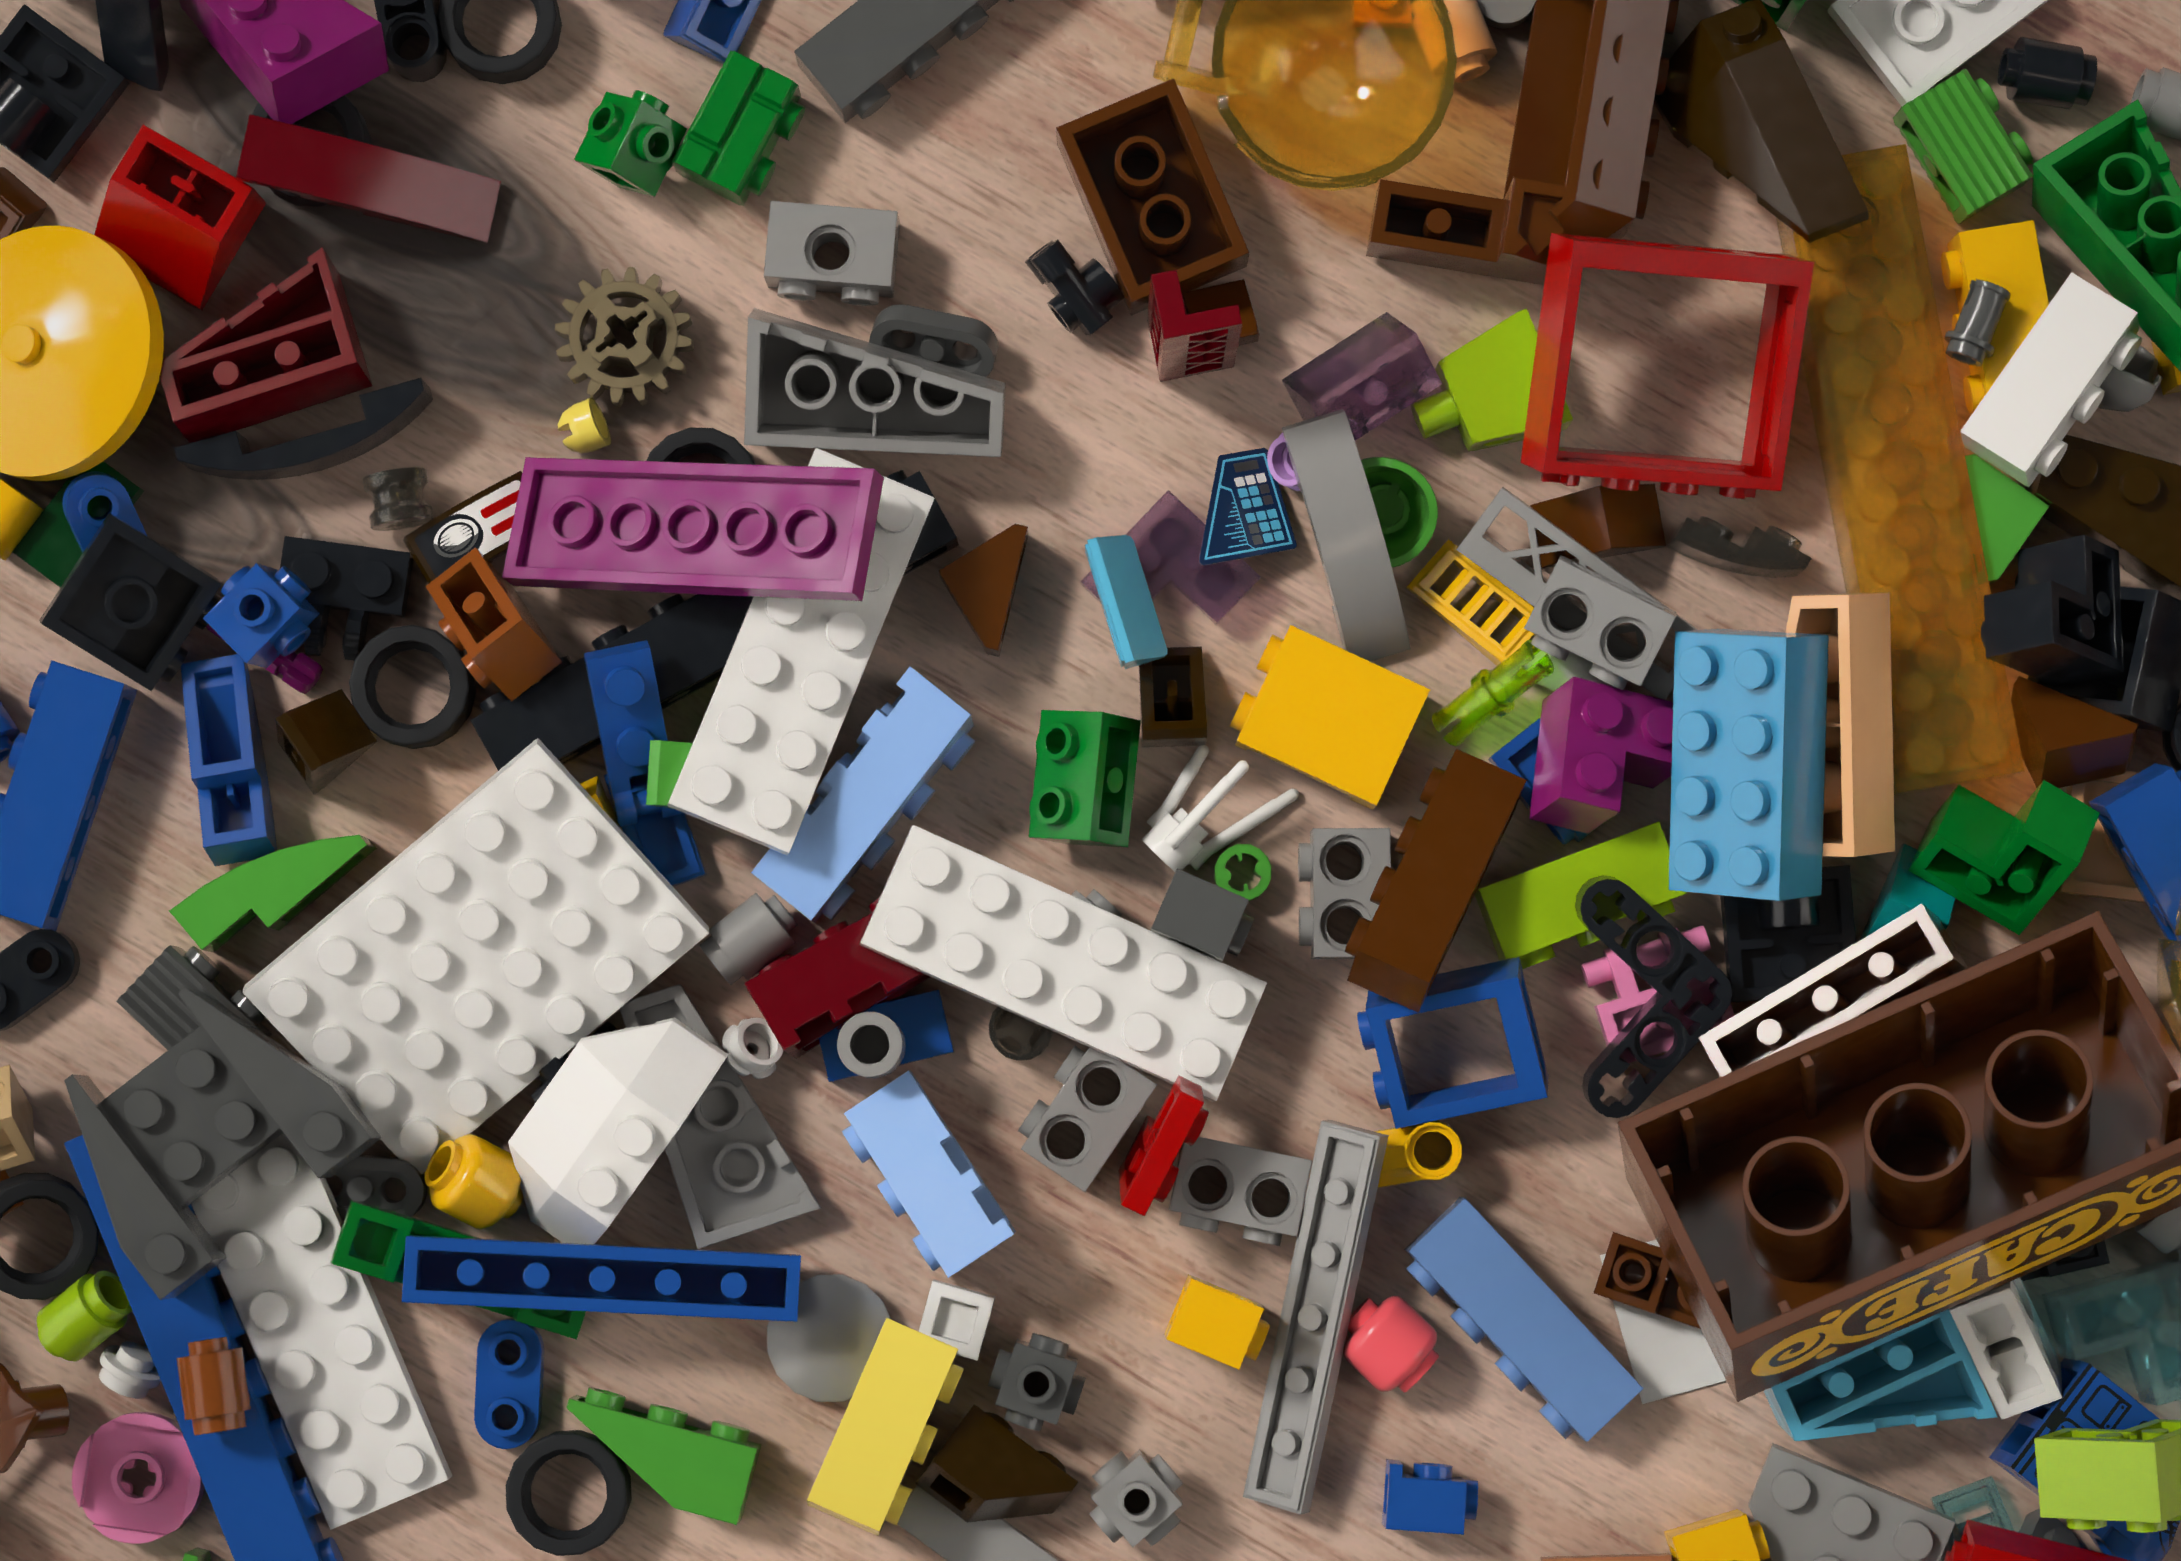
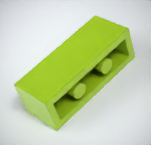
M1658 821L1478 889L1475 897L1499 960L1520 957L1522 969L1556 957L1552 944L1573 936H1576L1580 947L1599 941L1577 917L1575 908L1578 891L1584 883L1594 877L1602 875L1615 877L1634 890L1662 917L1676 912L1671 899L1687 894V892L1668 890L1670 848L1660 822ZM1616 891L1611 896H1606L1599 892L1594 896L1592 902L1598 908L1596 914L1592 917L1595 921L1602 916H1607L1613 921L1626 917L1615 904L1620 896L1619 892ZM1639 910L1637 915L1638 921L1645 918V913Z

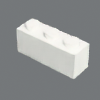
M2071 272L1961 429L1960 433L1964 447L2027 487H2030L2039 473L2045 477L2049 476L2067 450L2068 444L2062 440L2076 420L2085 424L2100 405L2105 391L2099 387L2112 368L2115 367L2122 371L2137 352L2142 342V338L2136 335L2139 331L2138 312Z

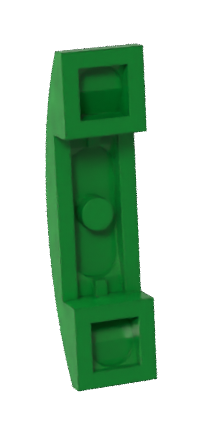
M351 1200L330 1263L392 1283L396 1281L403 1284L406 1236L478 1237ZM476 1306L512 1317L518 1322L576 1340L586 1311Z

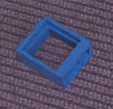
M1520 957L1437 974L1419 1013L1368 990L1366 1011L1357 1013L1359 1031L1365 1050L1376 1049L1381 1070L1373 1072L1375 1094L1381 1110L1391 1108L1396 1129L1548 1098L1549 1075ZM1496 998L1515 1074L1409 1095L1390 1020Z

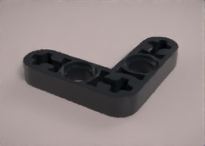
M1602 875L1591 878L1578 891L1575 902L1577 917L1589 931L1657 991L1590 1064L1583 1077L1582 1088L1584 1096L1590 1105L1606 1117L1620 1118L1628 1116L1638 1109L1699 1042L1698 1037L1708 1032L1719 1020L1731 1003L1732 988L1729 979L1723 971L1634 890L1615 877ZM1618 891L1620 896L1615 904L1632 921H1635L1639 910L1645 913V918L1629 927L1620 945L1615 942L1614 938L1625 931L1616 922L1607 916H1602L1597 921L1592 918L1598 909L1596 904L1592 902V899L1599 892L1606 896H1611ZM1660 931L1669 938L1671 945L1670 954L1660 965L1653 967L1641 964L1637 957V943L1646 933ZM1711 976L1714 981L1710 984L1709 990L1714 995V998L1708 1005L1697 1000L1684 1012L1685 1016L1694 1021L1689 1029L1686 1030L1678 1018L1663 1010V1008L1671 1000L1673 1005L1680 1010L1692 996L1691 991L1686 987L1688 982L1694 977L1704 982ZM1658 1021L1669 1024L1674 1033V1041L1670 1050L1664 1055L1657 1057L1646 1055L1640 1046V1035L1644 1028L1650 1023ZM1628 1048L1638 1062L1651 1070L1643 1078L1636 1069H1633L1622 1082V1085L1628 1091L1626 1096L1620 1101L1616 1097L1609 1096L1603 1102L1600 1100V1097L1605 1089L1599 1081L1607 1073L1617 1078L1630 1066L1626 1060L1619 1057Z

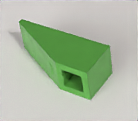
M588 1387L586 1397L575 1395L569 1398L567 1409L673 1508L735 1525L742 1520L762 1445L748 1441L749 1429L721 1421H713L711 1430L702 1429L686 1424L688 1413L657 1404H651L649 1412L646 1414L624 1408L625 1396L593 1387Z

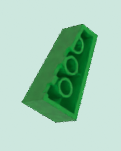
M2137 99L2033 163L2032 207L2116 300L2138 312L2139 326L2181 372V189L2170 170V160L2161 142L2155 141L2147 125V115Z

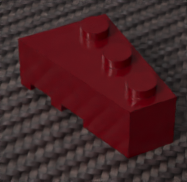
M879 898L868 906L871 914L851 925L845 920L828 928L814 938L815 944L794 956L787 954L775 960L759 971L758 976L744 983L782 1049L795 1059L820 1045L819 1038L834 1029L840 1030L846 1021L856 1014L862 1013L876 1004L893 1001L931 978L926 974L859 945Z

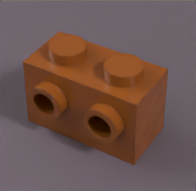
M476 547L425 586L444 615V618L438 622L439 626L461 652L466 650L467 654L461 660L484 689L494 683L512 702L562 662L516 590L502 578L498 570Z

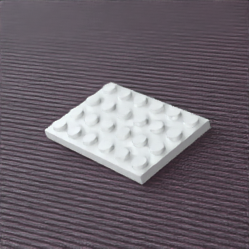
M537 738L246 983L242 993L313 1068L344 1087L382 1137L381 1140L400 1160L412 1164L422 1174L426 1171L432 1155L441 1144L448 1140L454 1142L457 1138L473 1132L540 1076L539 1071L554 1057L560 1059L577 1045L581 1038L589 1035L709 934V926L543 742Z

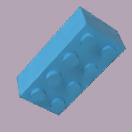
M1733 629L1675 631L1668 890L1773 901L1821 895L1829 635Z

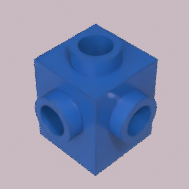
M256 563L252 568L249 566L243 567L226 581L221 589L224 597L203 619L245 663L268 668L280 654L283 657L290 655L307 640L311 633L308 625L320 613L306 600L311 590L293 571L285 566L277 570Z

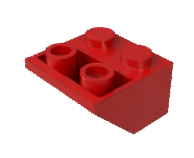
M143 124L110 178L94 235L124 251L135 261L149 281L202 311L266 205V202L250 185L236 180V177Z

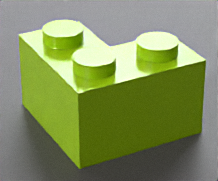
M2154 1419L2125 1430L2063 1428L2034 1438L2041 1518L2066 1519L2067 1528L2075 1530L2103 1528L2107 1526V1521H2126L2127 1531L2137 1533L2163 1531L2168 1529L2167 1521H2181V1420Z

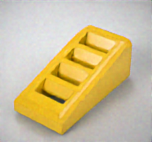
M1448 539L1406 588L1498 668L1503 670L1534 635V633L1524 629L1534 607L1457 551L1458 546ZM1454 563L1462 572L1439 596L1430 588L1446 569ZM1473 579L1481 588L1459 612L1450 604ZM1492 596L1501 604L1479 628L1470 619ZM1511 612L1520 621L1499 644L1490 635Z

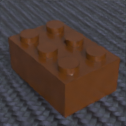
M1174 78L1056 127L1057 146L1117 285L1124 295V301L1131 316L1148 309L1150 277L1152 274L1177 270L1181 292L1184 294L1247 267L1249 250Z

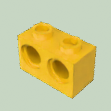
M1188 1274L1164 1335L1171 1342L1239 1370L1244 1357L1256 1361L1266 1339L1270 1324L1260 1319L1264 1308L1259 1303Z

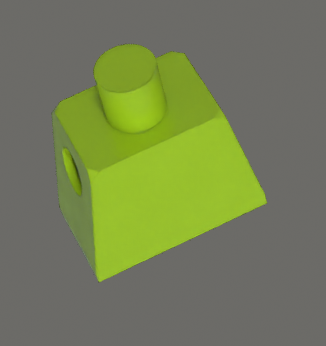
M1527 308L1516 312L1437 363L1434 371L1442 391L1411 404L1414 419L1424 439L1456 426L1468 452L1518 442L1524 439L1537 342V332ZM1566 400L1561 431L1566 430L1573 421Z

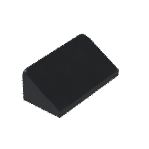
M95 0L104 63L134 83L150 90L162 91L169 70V59L161 0Z

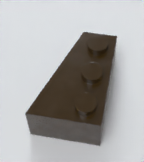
M2066 434L2062 441L2067 443L2068 447L2057 467L2047 477L2039 473L2030 487L2025 486L2027 491L2049 505L2043 517L2073 537L2087 535L2119 550V564L2123 566V570L2138 580L2142 578L2160 591L2181 600V465Z

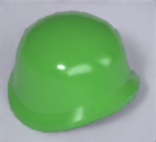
M1389 457L1362 459L1361 462L1375 504L1392 568L1401 566L1416 557L1426 547L1434 533L1438 518V505L1435 493L1427 479L1408 463Z

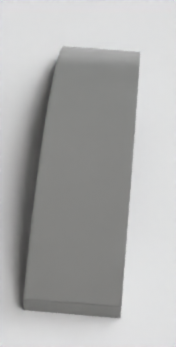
M1344 409L1282 427L1297 485L1303 494L1334 604L1332 609L1344 650L1370 662L1410 650L1405 618L1383 532Z

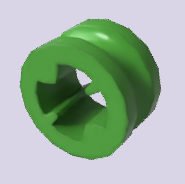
M1236 844L1227 848L1219 856L1214 867V881L1217 886L1249 899V901L1258 898L1267 889L1271 880V864L1268 857L1259 848L1250 844ZM1242 855H1246L1257 862L1253 872L1260 878V881L1251 890H1249L1248 885L1245 883L1243 891H1238L1228 884L1232 874L1225 866L1235 856L1238 863L1242 862Z

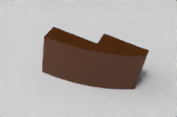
M1613 1232L1594 1294L1700 1328L1661 1248Z

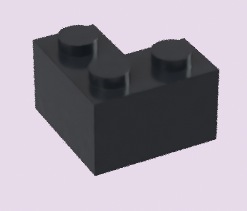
M2087 535L2075 536L2019 550L2018 575L2015 579V589L1984 596L1985 620L1981 626V637L1986 648V658L2055 687L2124 673L2119 550Z

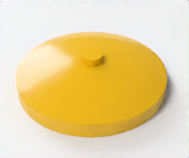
M39 226L15 232L0 240V472L19 479L31 481L61 480L90 470L106 460L128 440L138 427L150 406L159 382L164 353V331L161 312L152 286L139 266L124 251L114 244L88 232L65 226Z

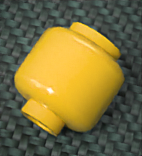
M467 1134L457 1138L454 1142L451 1140L445 1141L437 1148L428 1163L425 1172V1183L429 1186L432 1205L436 1209L476 1229L481 1230L493 1226L502 1217L505 1219L510 1218L517 1211L523 1200L520 1175L515 1169L511 1153L476 1135Z

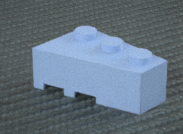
M908 1070L844 1113L851 1124L842 1131L844 1137L862 1163L872 1158L885 1177V1180L877 1185L880 1192L897 1217L907 1212L920 1233L912 1240L933 1271L942 1267L949 1278L1016 1233L1009 1219L911 1071Z

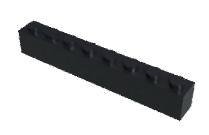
M903 470L887 476V478L934 497L920 471L909 477L906 476ZM936 499L933 501L903 576L959 546L957 537ZM676 594L661 601L647 611L651 618L650 621L630 632L625 625L618 626L597 637L591 644L596 651L647 640L651 649L663 710L720 678L753 597L697 594L684 601L681 594ZM569 656L560 658L562 662L512 702L500 691L480 703L479 706L483 713L470 721L498 771L537 738L543 742L562 765L601 744L584 657L574 663Z

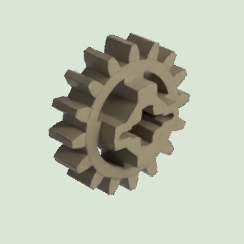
M635 267L627 268L623 281H615L609 269H603L601 271L602 286L594 289L585 280L578 283L584 295L580 303L564 299L562 306L572 316L571 322L556 323L554 330L557 335L569 339V344L557 349V356L562 362H577L567 375L574 384L589 378L587 394L590 398L598 399L606 389L610 390L611 401L615 407H622L626 393H634L641 406L648 404L647 389L653 385L664 394L671 391L665 378L669 371L685 375L687 368L677 358L678 352L693 351L694 342L691 338L680 335L679 331L693 324L689 313L679 312L673 314L672 311L678 307L682 299L676 290L667 292L663 296L659 295L662 287L660 276L653 274L643 285L639 283ZM621 297H632L643 301L633 308L615 306L611 300ZM593 315L597 321L595 339L586 345L587 349L584 351V329L588 319ZM665 324L666 343L660 358L657 360L652 353L654 335L662 330L661 326ZM621 325L627 331L634 330L633 335L637 343L629 349L621 343L615 344L617 341L613 331ZM617 366L634 368L639 375L623 378L607 375L603 371L607 373Z

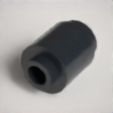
M2020 37L2014 48H2005L2002 53L1998 68V84L2006 86V94L2009 100L2062 109H2070L2073 104L2086 106L2091 99L2095 87L2097 58L2095 55L2084 54L2080 46Z

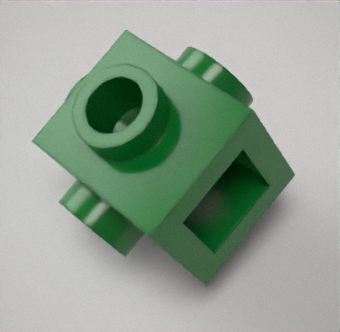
M635 90L632 98L606 92L601 104L594 110L589 119L588 131L574 160L619 188L655 197L667 171L673 166L672 160L678 151L687 128L666 116L669 106L648 93Z

